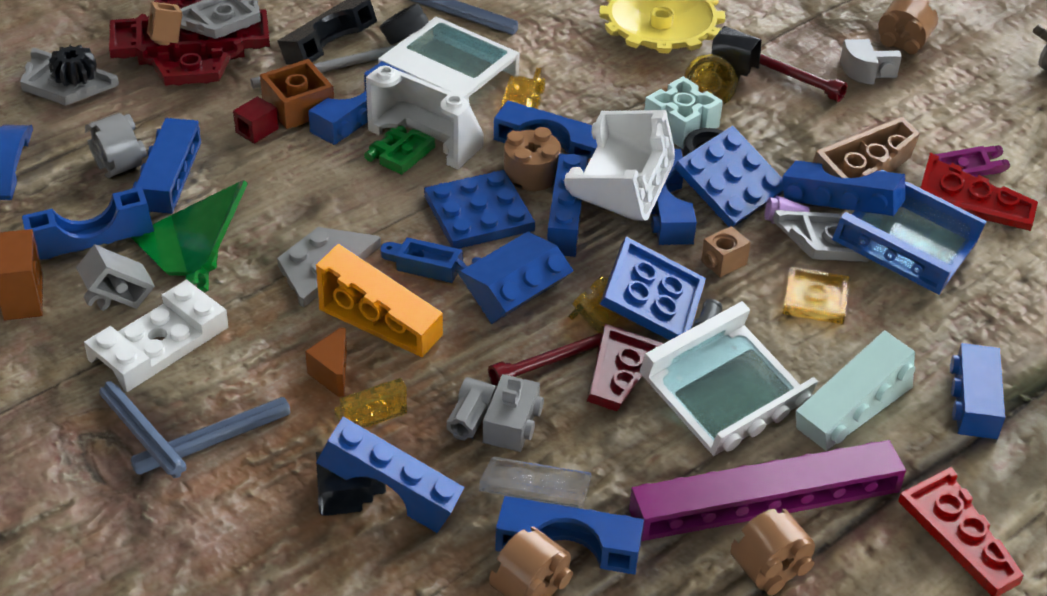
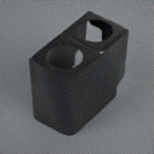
M723 26L712 42L709 80L730 88L731 82H738L741 75L747 77L752 67L759 69L762 39Z
M322 451L316 452V461L318 460ZM316 463L319 513L322 516L361 512L363 503H371L374 495L386 492V484L369 477H353L345 480Z

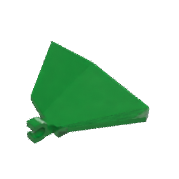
M242 180L154 223V232L131 238L169 276H186L185 280L187 279L193 285L197 284V288L205 293L209 291V272L217 268L218 249L248 183Z

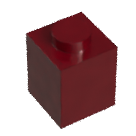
M258 96L233 110L235 133L253 144L278 130L277 108Z

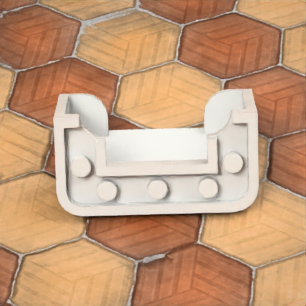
M381 66L366 77L368 131L380 135L382 129L396 128L399 125L421 131L444 142L443 153L448 154L447 165L455 169L461 168L483 147L484 133L469 102L462 96L390 66Z
M666 110L601 111L596 122L592 125V137L596 139L597 148L584 173L580 167H572L569 173H566L565 188L569 190L573 197L631 220L646 221L654 208L675 158L674 143Z

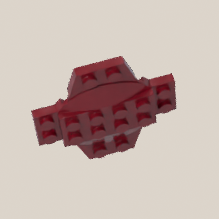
M155 0L154 2L176 4L181 9L202 0ZM267 9L260 10V22L216 39L180 28L178 43L170 42V45H159L151 40L147 33L149 16L147 17L143 13L137 18L110 20V58L127 59L138 57L139 65H151L154 67L164 85L181 86L192 83L208 84L219 82L230 60L245 57L244 49L270 47Z

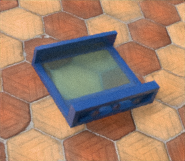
M905 181L906 200L894 216L854 211L852 214L845 212L840 217L832 238L833 241L940 295L977 244L987 222Z

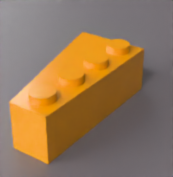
M337 244L316 264L320 311L420 357H423L443 336V313L340 244Z

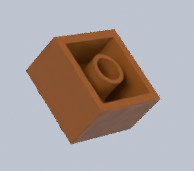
M309 59L260 74L262 99L277 108V119L285 129L309 122L308 110L326 98L334 99V86Z
M33 229L0 232V308L4 321L43 316V271Z

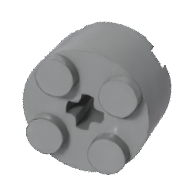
M116 113L85 125V133L91 131L92 138L88 139L87 142L92 156L100 170L103 168L108 170L105 174L107 178L141 166L142 158L147 156L143 142L141 140L137 141L133 131L135 130V124L129 114L123 116L121 113Z

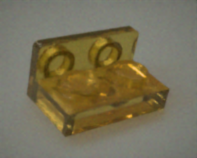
M536 67L533 79L523 76H510L500 110L507 100L539 109L541 94H544L546 79L541 78L542 68Z
M601 275L589 287L592 290L589 295L584 291L574 300L572 305L575 309L568 316L572 321L580 314L598 333H601L605 324L612 325L621 316L600 305L610 275L607 278Z
M398 378L357 393H352L339 398L340 406L334 408V414L339 422L344 416L362 428L407 414V386L402 378Z

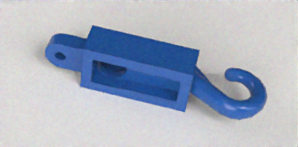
M408 237L403 244L386 242L380 247L381 257L385 260L396 262L397 271L453 283L458 272L468 267L463 262L462 249ZM475 257V258H473V259H472V263H475L476 261L480 260L481 258H480V257Z

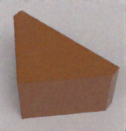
M339 328L307 349L305 354L307 374L336 396L344 397L347 339L346 328Z

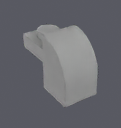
M844 39L840 63L845 74L851 79L865 84H874L875 78H897L902 56L899 50L874 51L869 39Z

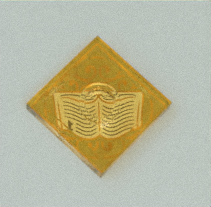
M790 266L782 314L843 325L846 315L850 277Z

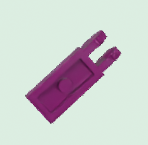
M999 145L989 147L978 146L935 154L939 156L940 161L949 165L951 163L963 167L962 171L975 177L978 175L1003 173L1011 166L1006 159L990 161L1003 154L1004 151Z

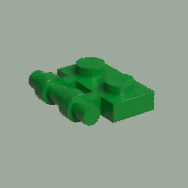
M399 125L388 130L380 141L376 140L369 146V150L364 153V157L368 162H372L377 158L381 166L403 175L436 147L435 138L414 128L407 133L406 128L403 125Z

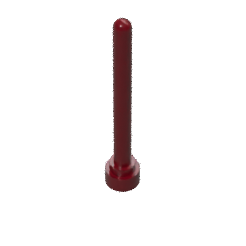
M760 54V65L824 90L829 99L840 102L847 92V82L839 79H830L828 81Z
M601 333L512 365L509 362L504 363L503 361L490 365L488 367L490 382L498 386L502 374L516 377L599 347Z

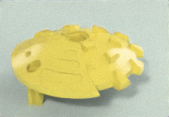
M606 0L609 2V5H600L599 10L600 18L609 21V23H605V30L610 35L622 36L630 47L638 48L639 45H642L646 48L656 49L658 53H670L672 49L684 47L690 51L697 50L702 46V41L705 39L713 40L719 33L721 28L716 27V25L725 23V12L716 11L715 9L719 2L718 0Z

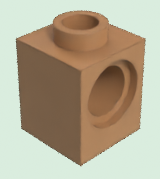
M151 2L147 33L154 43L159 45H170V42L178 43L183 13L178 5Z
M730 226L704 239L701 261L719 277L725 276L747 265L751 242Z

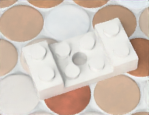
M186 279L162 294V305L119 331L109 326L84 341L87 359L91 363L100 359L113 370L123 390L129 392L229 328L226 309ZM156 337H164L165 339H163V340L160 341V340L154 339V338H156Z

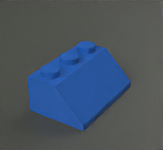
M528 231L459 271L458 274L490 323L493 324L559 284L574 270L557 245Z

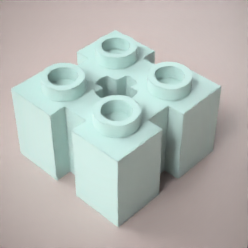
M684 76L668 84V91L665 92L659 89L647 96L645 100V110H666L673 143L682 149L689 133L702 128L717 129L720 126L723 100L708 91L704 93L699 92V86Z

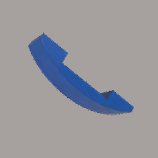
M2 125L0 127V200H12L17 185L15 172L23 146L29 145L33 131L32 125Z

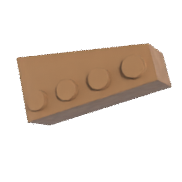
M902 116L817 150L813 163H821L826 173L841 178L863 177L881 170L893 172L911 158L920 133Z

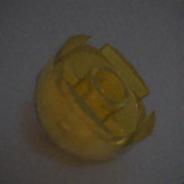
M705 54L698 56L689 63L684 72L685 78L699 86V92L704 93L708 91L723 100L724 104L730 101L736 92L738 80L735 70L729 61L719 55Z

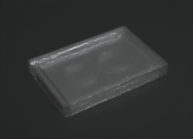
M492 457L480 479L479 491L583 509L591 485L592 474L590 472Z

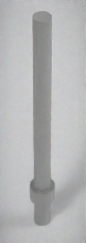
M396 45L319 62L314 65L323 73L378 60V58ZM260 76L250 79L253 89L261 87Z

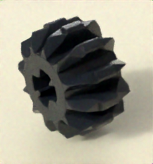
M70 44L66 48L59 47V51L52 52V57L49 58V69L55 82L63 83L64 86L74 84L76 87L80 83L86 84L87 80L94 79V73L97 72L94 55L91 53L90 48H83L82 45L72 47Z

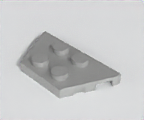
M258 0L199 1L181 8L183 13L180 28L215 39L224 37L229 33L247 28L261 21Z
M37 48L31 49V61L26 63V72L22 75L20 81L22 91L63 105L72 104L119 85L118 75L97 68V72L94 73V79L87 80L86 84L80 83L75 87L74 84L64 86L63 83H56L49 69V58L52 57V53Z
M775 211L773 222L810 258L868 262L869 260L832 240L840 217L843 214ZM866 215L862 220L879 228L882 217Z
M317 227L277 258L278 267L283 276L287 277V283L291 290L296 292L300 306L305 307L318 297L316 264L337 244H340L364 260L381 247V237Z

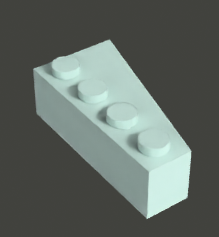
M884 330L796 410V428L825 451L835 444L841 443L847 435L913 388L915 351Z

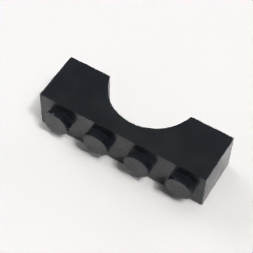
M345 0L279 39L278 44L286 65L306 59L313 62L324 55L322 48L329 42L345 35L359 33L378 22L371 0Z

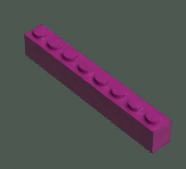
M890 440L869 442L859 446L837 448L831 451L805 454L782 460L776 459L750 466L743 465L738 468L717 472L711 471L701 475L678 477L663 482L645 483L631 488L629 511L633 518L644 519L642 542L751 521L759 514L770 509H775L778 513H782L783 508L789 513L898 493L902 487L906 468Z

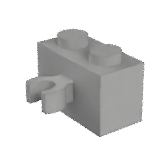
M95 244L76 267L88 290L84 295L87 305L92 306L98 299L97 304L102 311L110 306L111 299L137 309L155 287L143 264Z
M502 374L483 419V443L518 452L522 451L525 440L532 439L535 428V421L533 419L535 416L540 417L544 405V397L539 396V382Z

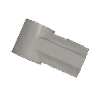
M469 377L465 378L459 391L458 402L446 422L447 430L453 434L454 438L463 441L467 438H473L488 410L497 388L496 385Z

